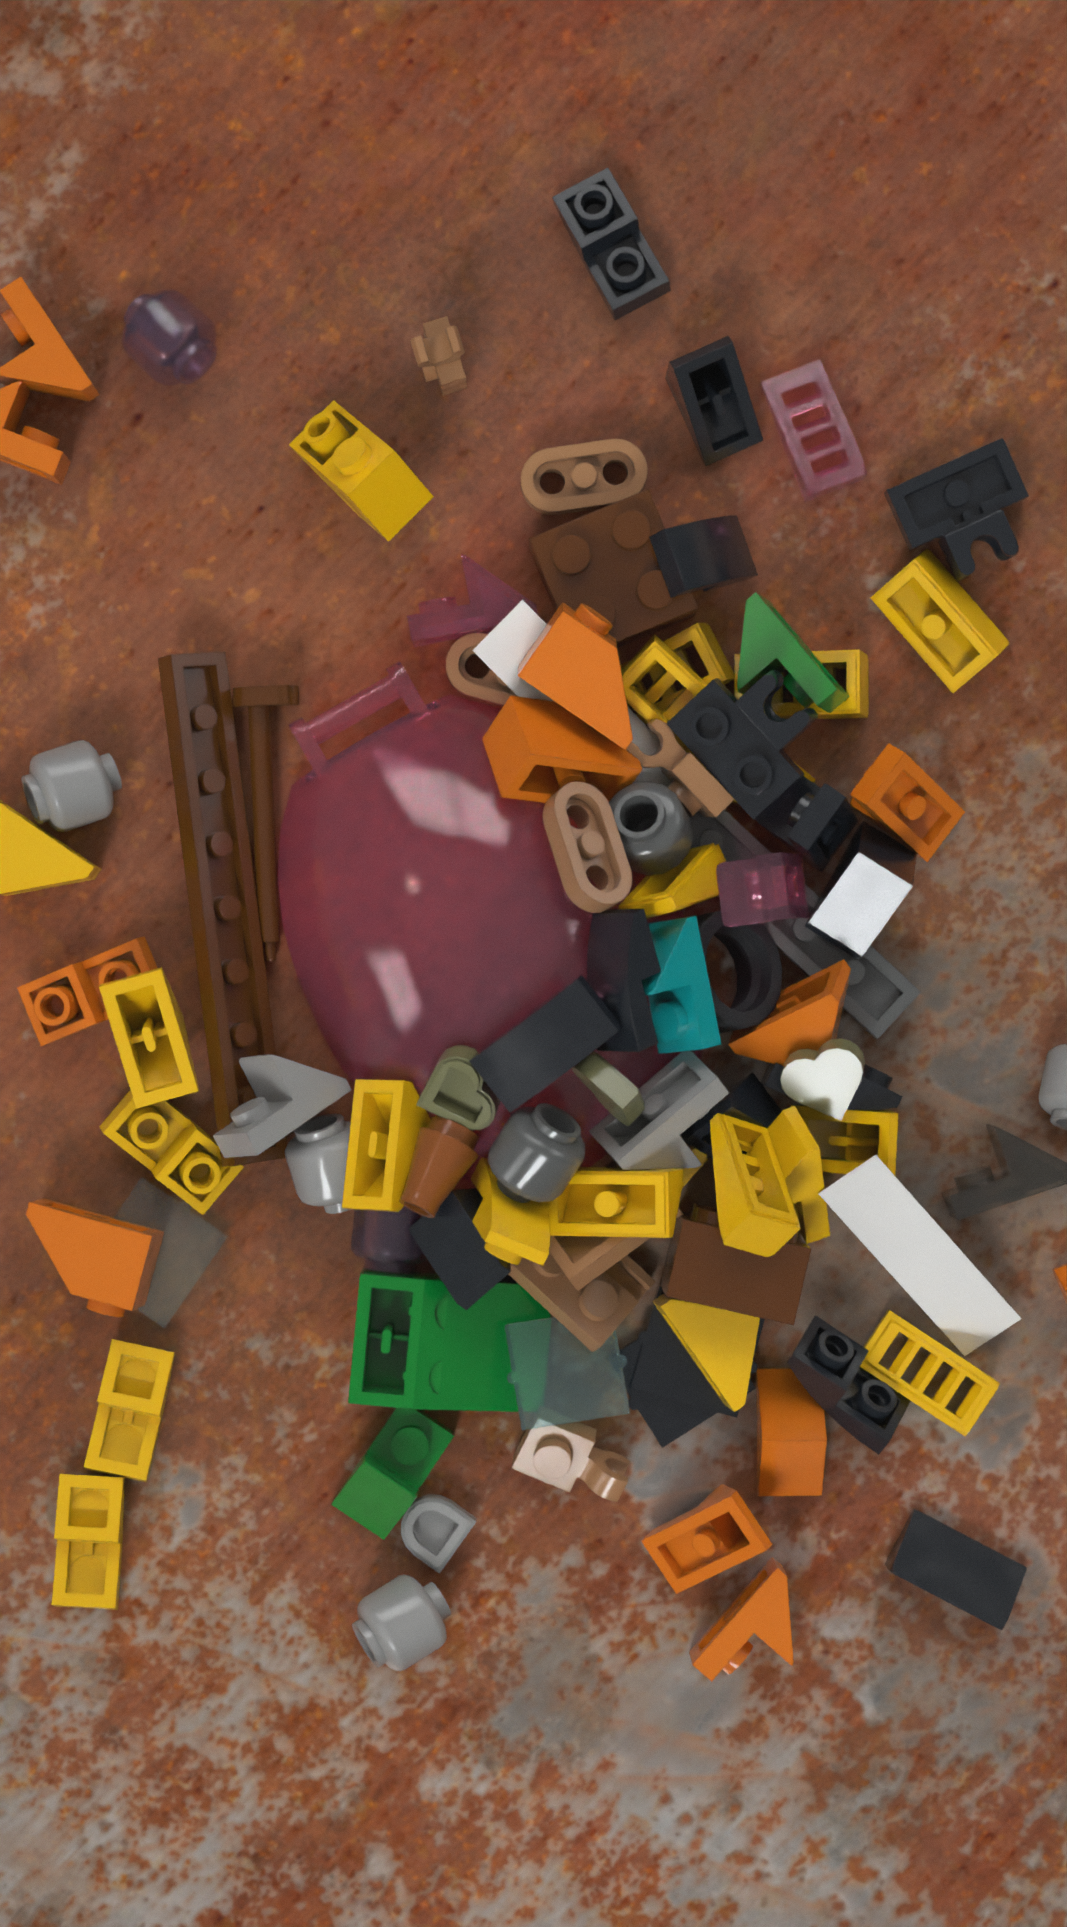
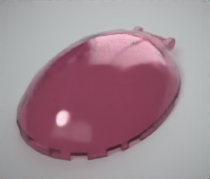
M398 661L386 668L388 676L308 722H305L303 717H300L288 724L313 770L291 786L280 828L278 890L283 928L298 981L318 1027L343 1071L354 1086L355 1079L405 1080L412 1082L420 1097L440 1056L446 1049L452 1046L465 1045L480 1051L526 1018L535 1007L581 974L587 981V951L593 913L576 906L564 890L543 824L542 814L545 803L501 797L482 740L499 714L500 709L451 694L425 705L401 662ZM402 697L410 713L375 731L327 760L319 744ZM568 816L570 825L577 829L575 821ZM632 872V886L628 895L646 875ZM587 876L590 883L596 888L594 881ZM625 898L611 909H618L619 905L625 900ZM680 909L647 918V922L684 918L685 915L683 910ZM646 995L648 1007L650 1010L649 996ZM657 1044L640 1052L594 1050L637 1088H640L681 1053L658 1054ZM703 1049L692 1050V1052L701 1060ZM571 1068L511 1113L500 1101L499 1109L491 1124L481 1130H471L479 1137V1141L474 1149L478 1157L461 1179L473 1183L471 1177L481 1157L488 1159L490 1147L513 1112L521 1107H536L541 1103L554 1105L566 1111L577 1121L581 1128V1137L586 1148L585 1157L580 1167H590L608 1153L594 1139L589 1130L606 1118L610 1112L599 1102L593 1092L582 1083ZM427 1111L430 1120H431L432 1116H437V1115H435V1114H433V1113Z

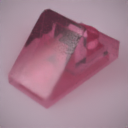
M461 554L470 604L457 606L456 597H443L419 603L420 613L407 616L413 647L455 640L471 633H490L522 599L538 615L536 604L475 561Z
M780 852L757 855L753 859L722 862L717 865L716 874L722 922L725 926L734 927L809 918L801 854Z

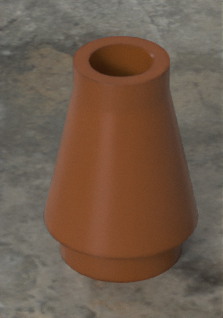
M432 1116L427 1128H419L405 1189L399 1202L415 1213L428 1218H434L440 1205L477 1159L478 1154L474 1149L479 1141V1137L468 1128L452 1120Z

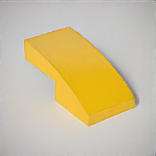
M112 1339L97 1399L99 1405L84 1463L86 1470L148 1482L175 1352Z
M59 1474L54 1533L57 1546L51 1605L56 1607L118 1610L124 1518V1477Z

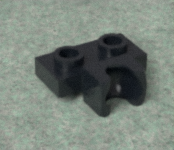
M1003 438L884 492L909 551L939 538L940 548L954 578L958 581L964 580L975 570V563L970 551L973 541L979 540L989 544L995 556L1001 561L1008 560L1019 553L1017 540L1002 509L1026 499L1029 495Z
M771 670L765 674L738 700L718 678L713 679L666 723L753 820L759 817L804 775L802 770L783 749L796 740L818 718V714L813 708H805L802 711H798L789 719L781 718L775 714L772 709V699L785 681L783 674L777 670Z

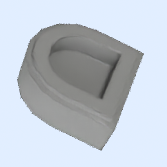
M427 1494L416 1498L403 1515L401 1520V1536L405 1546L414 1556L440 1574L477 1522V1518L451 1499L442 1495Z

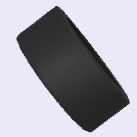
M727 908L698 915L697 921L705 962L707 948L714 935L728 949L734 960L737 973V992L730 1008L719 1000L710 985L719 1034L761 1024L774 1011L782 986V965L777 945L766 926L749 912Z

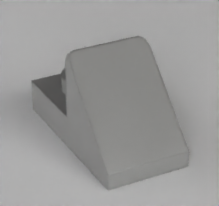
M682 1051L639 1088L645 1103V1110L630 1126H626L609 1113L589 1130L594 1139L623 1170L696 1168L702 1165L680 1135L697 1120L703 1118L729 1092L719 1078L692 1051Z
M267 1054L241 1057L239 1059L240 1066L257 1098L233 1110L230 1113L233 1122L214 1134L213 1137L224 1158L258 1156L352 1089L345 1078L279 1056Z

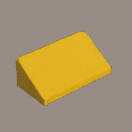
M928 549L918 555L870 597L952 693L956 692L1009 645V641Z
M579 1167L564 1192L553 1201L547 1202L550 1236L673 1237L683 1187V1168L623 1170L622 1168Z

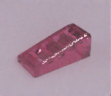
M820 359L760 382L805 502L866 478L868 472ZM813 382L816 394L788 405L784 404L781 397L782 393ZM819 406L823 407L825 417L796 428L794 427L790 417ZM831 429L834 440L804 451L800 440ZM840 452L843 463L817 473L813 472L810 465L811 462Z

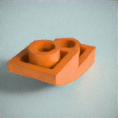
M144 936L82 962L54 971L19 986L17 989L40 1046H44L109 1020L100 993V984L157 969L158 967Z

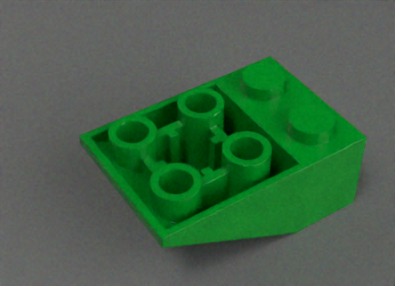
M363 1267L359 1278L348 1403L419 1410L535 1412L538 1405L542 1407L551 1313L516 1281H499L468 1310H465L456 1303L438 1274Z

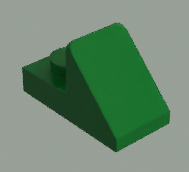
M755 592L746 600L737 680L738 692L745 694L771 670H777L782 673L787 669L789 673L784 677V685L804 708H808L812 703H815L818 707L831 713L849 695L773 604Z
M395 1408L331 1505L384 1540L417 1498L419 1488L453 1439L455 1432L422 1410Z

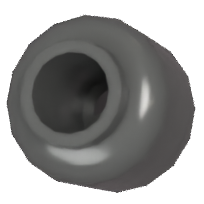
M649 781L632 783L619 790L609 801L632 872L648 876L664 874L679 866L689 854L694 838L692 821L678 796L666 786Z
M547 1103L538 1104L536 1107H521L513 1112L490 1147L488 1162L492 1173L497 1178L499 1189L507 1197L520 1203H528L531 1200L549 1202L559 1197L566 1189L585 1157L586 1148L581 1137V1128L577 1121L566 1111Z

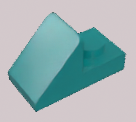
M697 916L648 923L661 972L641 981L645 995H647L650 1014L658 1040V1054L702 1050L721 1045Z

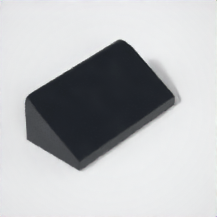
M915 1508L912 1510L885 1562L887 1569L894 1575L1000 1630H1003L1009 1619L1027 1570L1026 1566Z

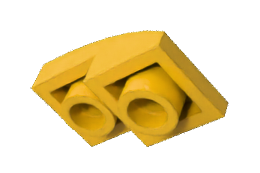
M130 1090L99 1126L103 1134L147 1167L158 1181L202 1215L205 1214L244 1168L243 1165L222 1167L220 1149L215 1139L168 1100L136 1109Z
M481 1157L471 1177V1181L483 1197V1200L472 1223L486 1242L484 1249L495 1257L511 1264L519 1265L522 1258H525L543 1266L549 1255L550 1219L547 1202L531 1200L528 1203H520L507 1197L499 1189L497 1178L492 1173L488 1159Z

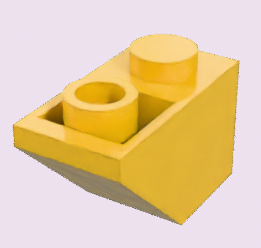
M334 400L321 413L312 417L305 425L304 430L289 444L301 459L360 518L388 542L434 497L394 449Z

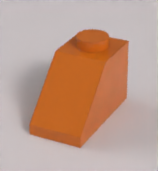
M562 602L519 664L518 676L626 750L632 742L633 736L616 639L608 634L613 624L583 603L575 611Z
M510 695L482 738L501 797L546 803L564 785L570 782H585L601 791L609 802L619 790L632 784L643 770L639 759L553 701Z
M45 1198L29 1202L26 1216L70 1294L87 1298V1309L113 1317H124L125 1309L133 1311L145 1306L164 1231Z

